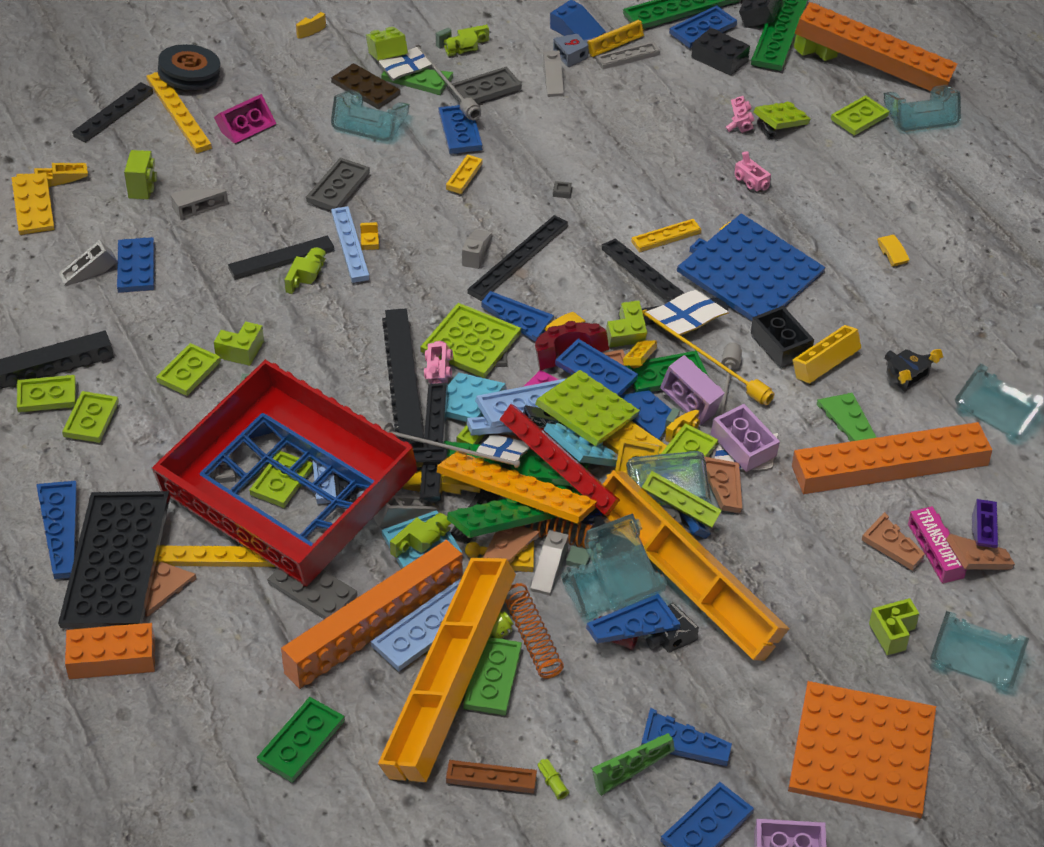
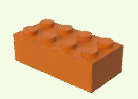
M152 623L66 630L65 666L68 678L80 679L155 672V635Z

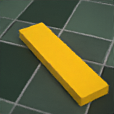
M637 20L587 41L590 56H597L644 36L642 22Z
M690 219L631 238V242L640 253L701 234L702 229L694 219Z

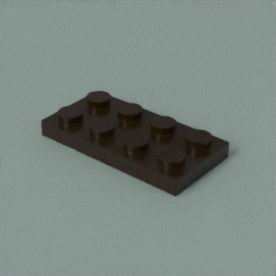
M355 63L331 77V83L376 109H380L401 95L399 88Z

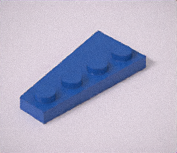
M492 291L481 302L482 308L499 319L520 327L521 333L535 342L546 331V326L554 321V315Z
M658 593L588 622L586 629L598 644L680 629L681 624Z
M650 708L641 745L669 733L673 738L675 751L670 754L724 766L728 765L732 743L707 732L703 734L696 731L695 727L689 724L685 726L676 722L675 718L668 715L666 717L657 713V710Z

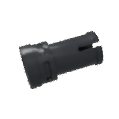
M761 118L757 120L758 126L765 132L767 138H775L777 132Z

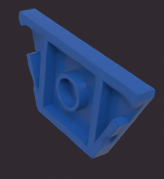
M650 391L621 395L622 399L640 410L638 416L632 422L661 441V437L666 429V419L672 409Z

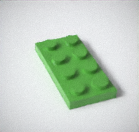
M488 638L469 682L464 700V709L499 715L507 714L522 642Z

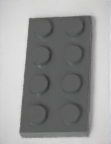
M507 66L452 83L464 99L470 97L476 103L522 89L521 82ZM449 87V90H450V91L452 92V94L456 97V99L461 103L460 98H459V97L454 93V91Z
M340 157L306 196V202L328 210L340 208L370 173V167Z
M279 568L267 579L268 584L323 619L349 604L358 596L357 590L325 570H322L307 587Z

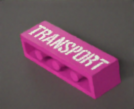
M933 506L911 511L908 526L941 583L964 579L967 569H964L946 540L950 532L943 525L941 516L936 513Z

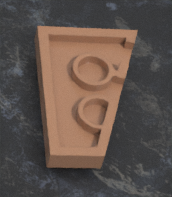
M885 512L862 535L863 542L912 571L924 559L925 553L910 538L905 537L900 532V527L897 524H893Z

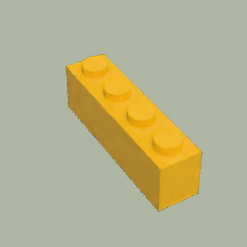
M844 325L794 358L793 364L796 378L807 383L814 382L818 377L827 373L830 369L860 350L862 347L858 329Z

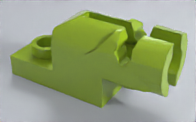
M481 25L457 30V36L444 40L447 56L478 50V43L489 41L488 25Z
M312 248L305 258L296 256L284 279L286 293L293 294L295 288H298L300 283L312 284L326 260L324 258L326 253L323 249Z
M437 513L426 522L418 517L415 518L390 540V554L397 558L400 554L405 553L410 546L421 553L426 551L436 541L441 539L440 536H445L451 530L449 526L451 522L442 513Z

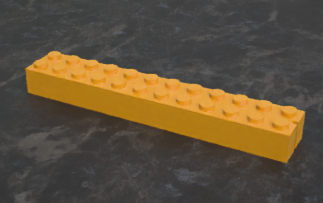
M613 470L603 485L617 496L620 501L609 516H605L753 660L765 661L776 647L773 643H779L790 628L627 473Z
M470 559L378 762V765L388 779L406 781L407 778L409 781L427 782L516 576L507 559Z

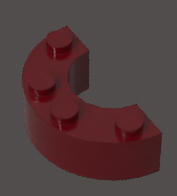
M568 321L563 325L549 327L535 342L539 370L555 367V360L577 339L582 340L600 352L609 350L607 330L598 323H576L575 321Z

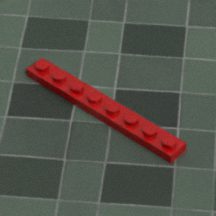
M510 404L499 420L582 495L597 501L595 507L604 515L609 516L620 499L515 405Z

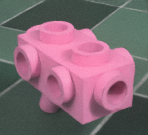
M744 96L732 99L734 117H732L733 122L726 126L727 131L730 132L736 127L740 129L741 133L754 129L752 122L755 120L752 112H750L752 108L749 100L746 101Z
M743 152V160L735 164L734 174L736 179L739 181L743 180L749 189H754L757 192L761 189L767 190L770 186L771 174L751 160L749 152Z
M435 341L428 344V350L425 351L427 368L424 369V377L430 384L448 383V378H452L451 366L449 367V360H453V351L447 343Z

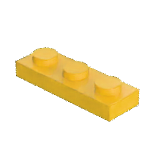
M467 154L446 183V190L462 194L482 166L483 159Z
M639 340L625 355L623 364L629 365L631 368L642 366L656 350L657 340Z

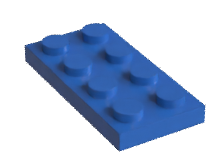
M715 6L671 27L669 33L691 48L693 41L709 28L724 32L737 26V20L718 6Z
M460 105L438 107L449 154L482 150V142L476 120L468 119L460 110Z
M154 237L118 240V293L154 290Z
M577 339L555 360V365L569 374L573 375L581 370L616 393L619 397L638 379L637 373L580 339Z
M719 782L661 836L660 842L667 847H719L754 813V808Z

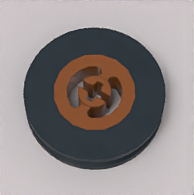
M190 44L174 45L164 49L159 54L158 75L165 83L176 88L185 90L205 89L211 87L219 80L220 59L214 52L201 46Z

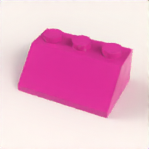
M262 94L214 116L221 133L234 144L277 124Z

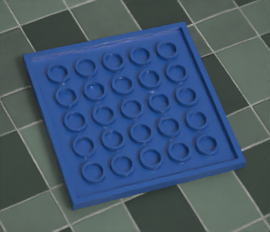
M741 213L678 265L677 272L713 296L726 302L728 306L752 321V317L780 306L786 307L822 275L826 267Z

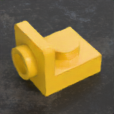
M360 223L361 250H378V223Z

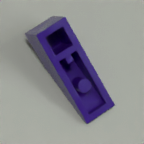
M976 500L972 513V531L978 546L998 547L997 502Z

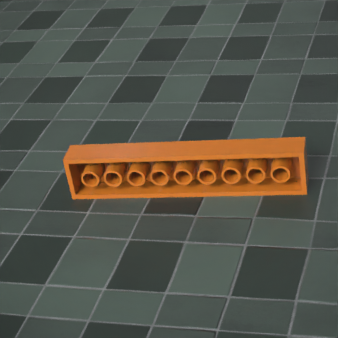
M809 2L794 33L941 96L944 95L957 67V63L952 60L945 59L935 53L926 51L921 47L914 46L890 34L883 33L876 28H871L812 2Z
M979 422L798 449L794 450L792 468L802 493L809 494L988 466L992 448Z
M448 540L443 541L281 647L284 674L301 689L305 685L312 683L321 674L327 673L339 662L345 661L354 652L360 651L366 644L462 578V553Z

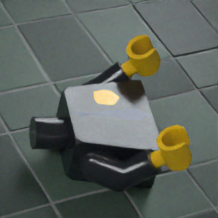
M905 349L898 355L892 350L888 351L884 359L888 361L886 372L890 383H896L904 392L929 376L932 363H938L940 358L944 357L942 350L935 349L931 351V354L927 355L916 354L908 349Z

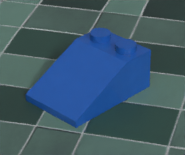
M569 0L550 12V29L563 36L579 34L583 40L606 34V31L585 7L576 1Z

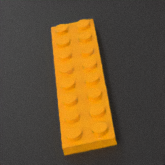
M456 451L437 465V473L577 524L596 509L597 501L590 499L588 496L572 493L571 490L561 489L552 483L539 481L535 477L522 475L518 471L508 470L499 464H492L484 461L482 458H475L466 453Z

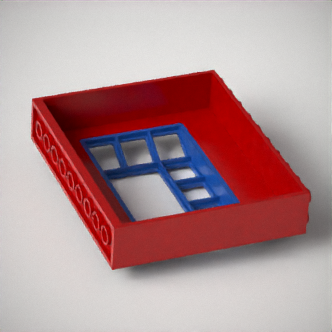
M266 359L152 467L160 491H169L170 498L306 587L418 471L413 447L410 443L401 441L393 433L386 432L378 424L371 423L363 415L354 413L348 406L339 404L333 397L329 398L321 390L314 389L306 381L297 379L291 372L282 370L276 363H271ZM262 423L281 439L267 454L249 438V435ZM241 443H245L261 458L248 473H245L229 458V455ZM286 445L293 447L303 454L290 468L273 459ZM309 459L327 468L313 483L296 473ZM222 462H225L242 478L231 490L209 477V474ZM267 464H271L272 467L288 475V477L330 502L300 535L237 495ZM333 473L350 483L337 497L319 488ZM355 488L366 489L354 503L344 501ZM337 507L347 509L334 523L324 521ZM316 528L327 529L314 544L307 540L308 536Z

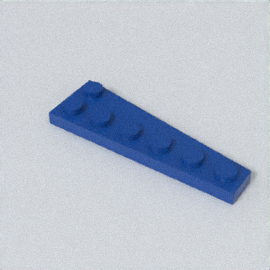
M65 481L37 484L54 579L70 578L76 554L77 482Z

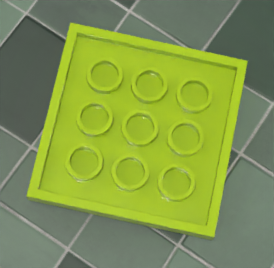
M457 303L421 345L420 352L425 354V351L428 350V344L435 341H443L453 351V360H449V364L485 378L497 361L502 358L503 354L519 337L521 328Z
M581 370L537 398L535 403L536 406L594 446H598L635 419L640 412L631 403H628Z

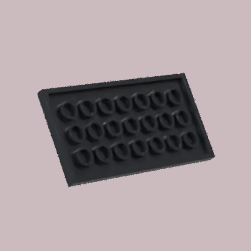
M169 491L91 492L58 621L60 628H96L143 623L171 497Z

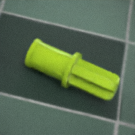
M548 759L540 760L537 767L545 778V784L551 787L558 800L567 797L569 790L561 780V774L556 772Z

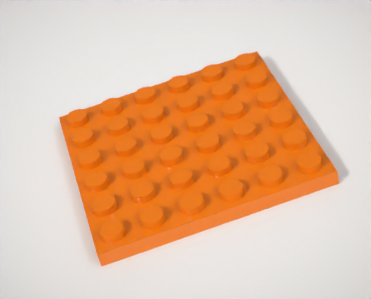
M808 681L788 791L921 819L936 706Z

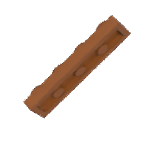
M449 760L446 783L534 794L537 770Z

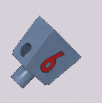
M579 34L553 38V51H559L561 61L567 67H571L588 58L589 48L587 41L591 39L583 40Z

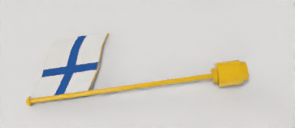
M697 290L680 295L665 305L649 311H642L643 317H648L746 384V394L760 404L768 405L771 403L775 396L772 388L758 379L751 380L750 382L746 381L681 336L698 329L717 317L729 314L727 310Z

